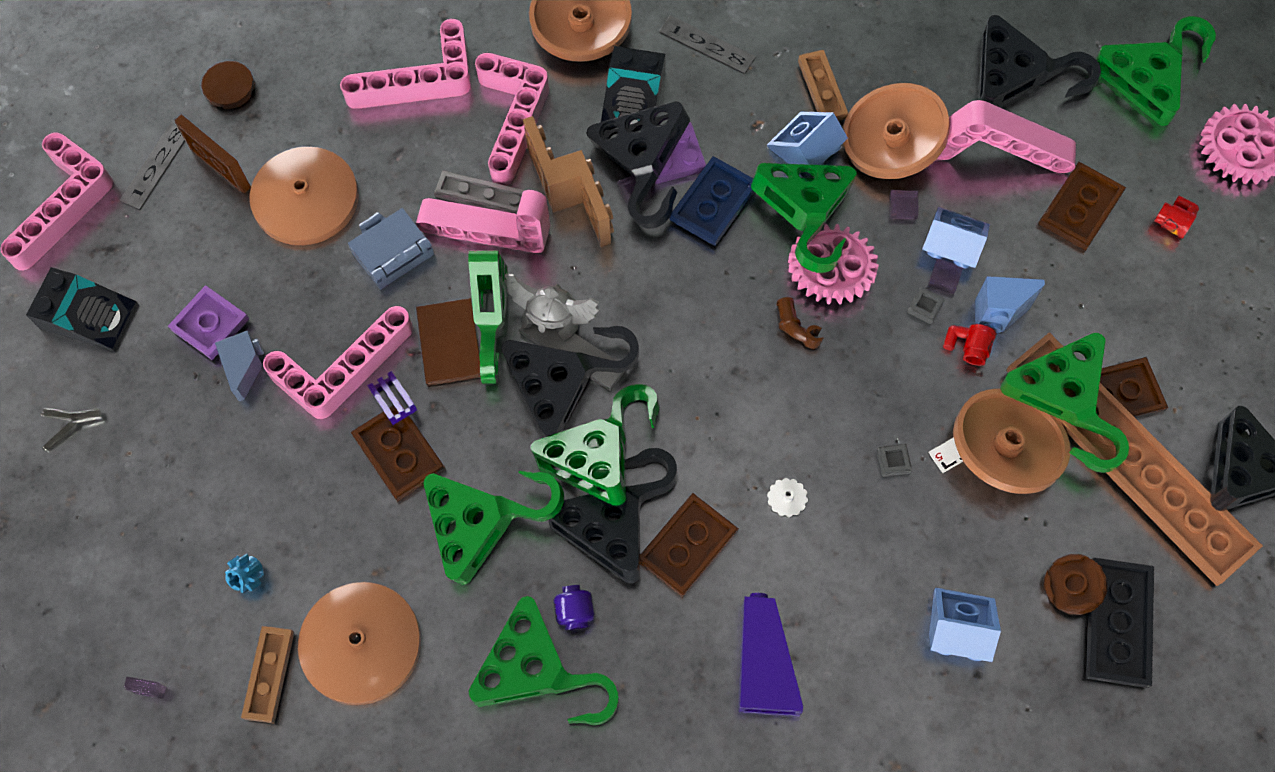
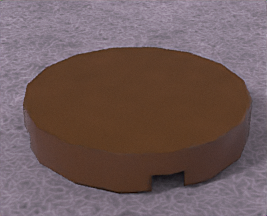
M224 61L215 64L207 70L203 76L201 87L205 98L211 105L223 107V109H233L240 107L252 96L251 92L255 88V82L251 71L245 65L236 61Z
M1068 554L1058 558L1049 571L1047 570L1044 589L1051 603L1059 610L1071 615H1083L1094 611L1103 603L1107 594V578L1102 567L1094 560L1082 554Z

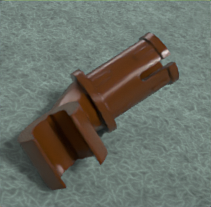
M791 297L779 299L776 304L781 321L779 323L780 330L785 331L792 338L803 342L809 349L818 348L824 337L815 338L813 336H818L822 328L817 325H811L807 329L802 327L801 321L796 315L794 299Z

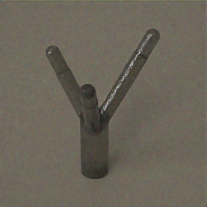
M44 408L41 413L42 417L71 419V421L42 447L43 450L47 451L77 423L102 419L100 408L78 412Z

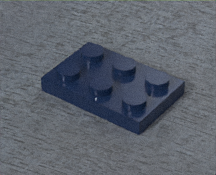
M712 156L674 208L670 221L716 246L754 191L751 189L753 178Z

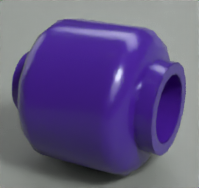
M580 585L562 587L563 593L556 595L553 599L557 624L564 626L565 630L589 627L588 622L595 618L591 592L581 590Z

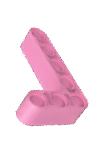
M448 19L440 26L443 63L345 76L340 83V87L346 104L351 108L359 109L456 97L468 93L471 89V81L462 23L456 19Z
M483 53L475 61L479 83L485 87L515 95L488 161L492 182L507 186L514 180L527 148L523 119L533 116L537 124L549 94L548 75L546 70L540 66L492 53ZM500 168H506L505 170L498 171Z
M977 100L968 103L949 117L950 130L948 142L943 152L937 158L939 160L951 159L980 140L1053 172L1069 173L1075 169L1076 142L991 103Z
M60 133L47 135L43 139L42 147L55 165L69 174L70 177L14 230L0 247L2 255L18 270L31 268L113 186V179L104 166Z
M534 190L522 192L517 214L427 198L422 200L415 223L420 231L424 233L532 253H542L544 251L550 229L547 199L542 193Z
M401 306L389 308L316 380L281 351H273L267 354L263 361V367L272 381L308 413L317 419H324L329 417L412 334L413 325L405 308ZM396 321H404L403 324L399 326H393V324ZM377 340H385L381 345H373ZM365 359L361 365H353L355 361ZM284 365L280 371H274L277 366ZM345 379L341 385H333L336 380ZM301 381L304 382L303 386L294 389L295 384ZM324 399L321 405L313 406L316 400Z

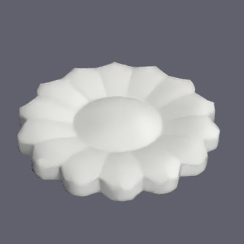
M784 478L782 481L777 480L775 485L770 486V491L767 494L769 498L768 504L772 506L773 512H778L779 516L791 517L792 515H799L800 511L805 509V504L808 502L806 497L807 491L803 489V484L797 483L795 479L789 480Z

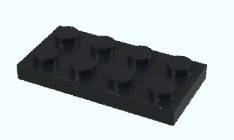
M1093 557L1092 560L1102 567L1107 578V594L1103 603L1094 611L1088 612L1086 679L1149 688L1152 686L1154 566Z

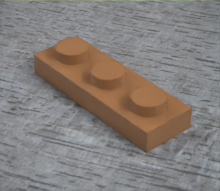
M824 49L799 55L798 63L817 112H832L838 121L846 119L848 111Z
M267 626L261 627L241 715L242 719L275 723L294 636L293 630Z

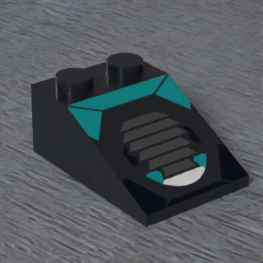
M614 46L601 122L658 106L665 76L666 54ZM635 119V120H633L630 124L637 123V122H640V121H642V120H641V119ZM610 126L606 130H612L617 127Z
M51 267L26 316L41 330L115 351L138 303L77 274Z

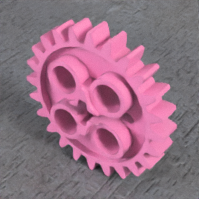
M1233 104L1230 110L1223 107L1220 113L1216 111L1204 125L1205 128L1200 134L1203 138L1199 144L1205 146L1201 154L1210 155L1206 163L1214 162L1216 165L1213 171L1222 169L1223 178L1230 174L1232 175V182H1236L1240 177L1245 185L1250 179L1255 184H1258L1261 179L1266 182L1271 176L1275 177V117L1267 118V110L1262 114L1258 113V106H1255L1250 111L1247 104H1244L1240 110L1236 104Z
M825 224L824 230L820 231L807 245L808 250L813 255L820 258L829 257L832 255L835 247L844 238L846 240L836 267L826 273H816L804 268L796 258L795 248L800 239L798 236L796 244L791 246L788 259V272L793 273L792 282L799 281L798 290L807 288V297L813 293L817 294V302L822 297H826L827 304L831 303L832 298H836L838 304H842L844 297L849 302H853L854 294L861 298L864 290L869 291L871 283L875 282L879 266L876 264L878 255L873 254L875 247L867 246L868 238L859 240L860 232L857 231L852 235L849 233L850 227L848 226L844 231H840L839 224L835 225L834 230H830L828 224Z

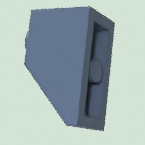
M248 331L215 342L230 389L238 401L246 398L263 366L260 355L264 354L259 339L253 340Z

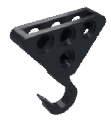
M992 15L989 17L982 35L979 100L1000 107L1034 87L1045 83L1056 74L1071 66L1084 68L1088 72L1089 78L1069 88L1065 98L1076 94H1084L1095 87L1101 75V67L1093 56L1084 52H1072L1056 59L1050 58L1047 52L1002 17Z
M677 101L593 124L588 127L586 132L587 137L598 150L636 179L634 190L628 201V211L638 225L648 229L657 228L668 221L673 212V204L677 195L676 189L672 186L662 201L660 209L655 214L650 216L640 214L642 201L659 178L690 122V117L683 105ZM660 112L668 113L666 115L655 117ZM635 119L642 120L640 122L630 124ZM664 120H668L665 124L660 125ZM610 126L617 127L615 129L605 131ZM646 150L643 155L638 156L640 152Z
M622 326L593 327L594 334L613 339L620 338L629 344L630 351L628 355L619 361L514 340H507L503 343V355L544 437L564 430L592 373H622L635 365L639 357V345L632 331ZM522 360L530 362L526 369H516L518 362ZM558 372L568 374L566 379L561 382L554 381L553 377ZM534 384L542 386L537 394H529L527 392L529 387ZM544 409L554 410L553 416L549 419L539 417Z
M1237 406L1219 423L1210 497L1211 505L1218 511H1224L1275 496V439L1248 408L1244 406ZM1227 433H1229L1228 442L1225 439ZM1223 457H1226L1225 465L1223 464ZM1220 481H1223L1222 489L1220 487Z
M660 448L645 449L639 454L625 459V469L645 466L653 462L660 463L668 470L663 479L626 486V501L618 506L611 505L590 494L566 499L559 513L548 520L552 530L627 583H635L640 578L641 504L649 498L668 492L673 488L677 480V464L674 457L669 452ZM610 516H620L616 521L608 520ZM570 521H578V522H579V523H578L577 525H575V526H567V525H566V524H567L568 522H570ZM596 536L602 538L596 543L589 541L592 537ZM616 553L625 554V557L622 559L612 558Z

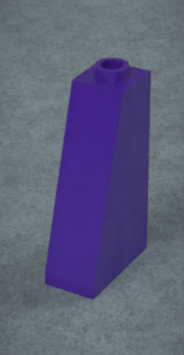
M751 593L750 597H744L742 608L738 712L800 716L803 712V702L775 598H768V595L765 593Z

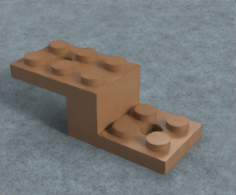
M533 116L523 119L527 149L552 212L583 203L600 246L603 247L611 244L610 233L614 232L611 222L613 214L609 204L604 205L601 197H604L600 182H595L592 175L595 172L591 160L585 159L582 150L554 159L551 148L545 145L546 136L542 125L537 126Z

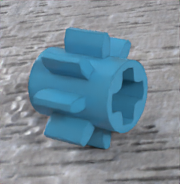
M248 554L242 557L237 555L227 563L230 568L225 571V578L232 589L240 590L243 593L247 589L253 591L261 585L259 578L264 575L263 566L257 558L248 556Z

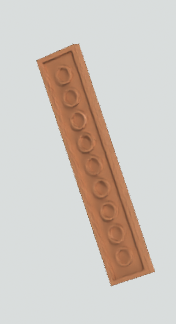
M1049 332L1008 366L1006 371L1009 373L1064 346ZM1049 364L1052 371L1060 372L1057 365ZM1027 375L1023 376L1024 380L1027 383L1035 384V381L1032 377ZM1100 383L1096 413L1099 418L1119 428L1125 434L1129 443V453L1125 461L1115 470L1106 473L1216 586L1222 584L1263 545L1228 510H1216L1210 502L1211 493ZM1063 388L1066 395L1075 397V393L1071 389ZM1057 418L1064 426L1066 432L1084 451L1092 453L1103 460H1110L1115 457L1116 448L1110 439L1081 427L1073 426Z

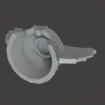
M505 274L506 280H504V283L507 287L506 291L512 297L511 300L525 309L521 320L523 329L529 328L533 323L538 325V331L541 333H545L547 328H559L556 331L560 339L565 341L578 330L579 324H588L590 320L597 316L599 301L593 298L582 301L574 300V297L568 291L560 288L558 284L535 289L523 283L514 274Z

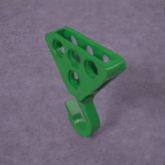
M1189 16L1179 20L1171 32L1169 43L1102 46L1096 57L1101 67L1100 76L1161 126L1169 125L1180 108L1183 56L1182 32L1190 30L1202 37L1203 63L1209 57L1211 47L1216 39V32L1213 26L1203 18ZM1111 68L1121 77H1113L1108 69ZM1128 85H1132L1140 93H1132L1128 89ZM1150 100L1160 110L1151 109L1148 106V101Z
M761 163L756 169L751 189L796 229L803 231L795 248L798 262L807 270L816 273H826L833 270L841 257L842 247L846 238L835 247L832 255L826 258L813 255L808 250L807 245L821 231L824 223L849 193L857 174L855 169L850 166ZM775 171H782L787 177H774L773 173ZM808 172L814 178H800L799 173ZM834 173L839 179H826L825 174Z
M499 250L469 251L468 263L473 319L481 331L482 384H497L500 353H495L497 333L505 324L507 287L504 280H506L505 274H508V266ZM488 289H493L494 312H485Z
M1100 333L1087 335L1010 371L1002 382L1000 389L1004 395L1064 420L1073 426L1081 427L1110 439L1116 448L1115 457L1110 460L1100 459L1092 453L1075 447L1069 451L1071 455L1081 460L1089 469L1096 472H1110L1118 468L1127 458L1129 443L1125 434L1119 428L1099 418L1096 413L1106 342L1104 336ZM1074 352L1084 355L1085 360L1078 359ZM1049 364L1057 365L1060 372L1052 371ZM1027 375L1032 377L1035 381V384L1027 383L1024 380L1023 376ZM1063 388L1071 389L1075 393V397L1066 395Z
M643 384L627 386L621 389L613 398L611 416L608 419H598L535 440L531 444V451L539 470L611 505L618 506L626 501L624 408L635 400L647 401L652 428H654L656 416L660 410L656 392L651 387ZM554 465L562 470H555L552 467ZM577 476L583 479V481H578L574 477ZM597 487H600V488H602V489H604V490H606V491H605V492H601V491L597 490Z
M519 471L523 477L539 484L549 485L551 488L552 496L550 502L544 508L535 510L505 497L488 494L434 473L426 476L424 488L446 576L461 585L468 584L513 518L520 517L543 522L555 517L564 503V491L561 484L550 474L544 472ZM449 495L448 502L441 506L442 498ZM483 512L482 521L475 524L476 515ZM456 522L454 531L448 534V526ZM462 549L463 555L461 559L455 562V553Z
M529 596L522 597L518 601L469 689V697L478 707H484L549 693L558 694L589 685H599L609 695V702L606 708L599 713H587L568 719V723H586L589 725H600L610 720L615 714L619 703L617 688L607 676L600 673L570 674L563 668L536 602ZM521 620H527L531 623L529 630L524 633L515 631L516 624ZM505 647L516 649L514 657L510 660L500 658V652ZM531 661H540L543 667L539 673L529 674L526 672L527 665ZM493 673L500 675V682L497 686L493 688L485 686V679L488 675Z

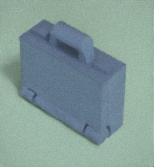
M403 208L387 218L378 212L359 224L362 234L348 242L352 254L380 290L434 255L431 243Z

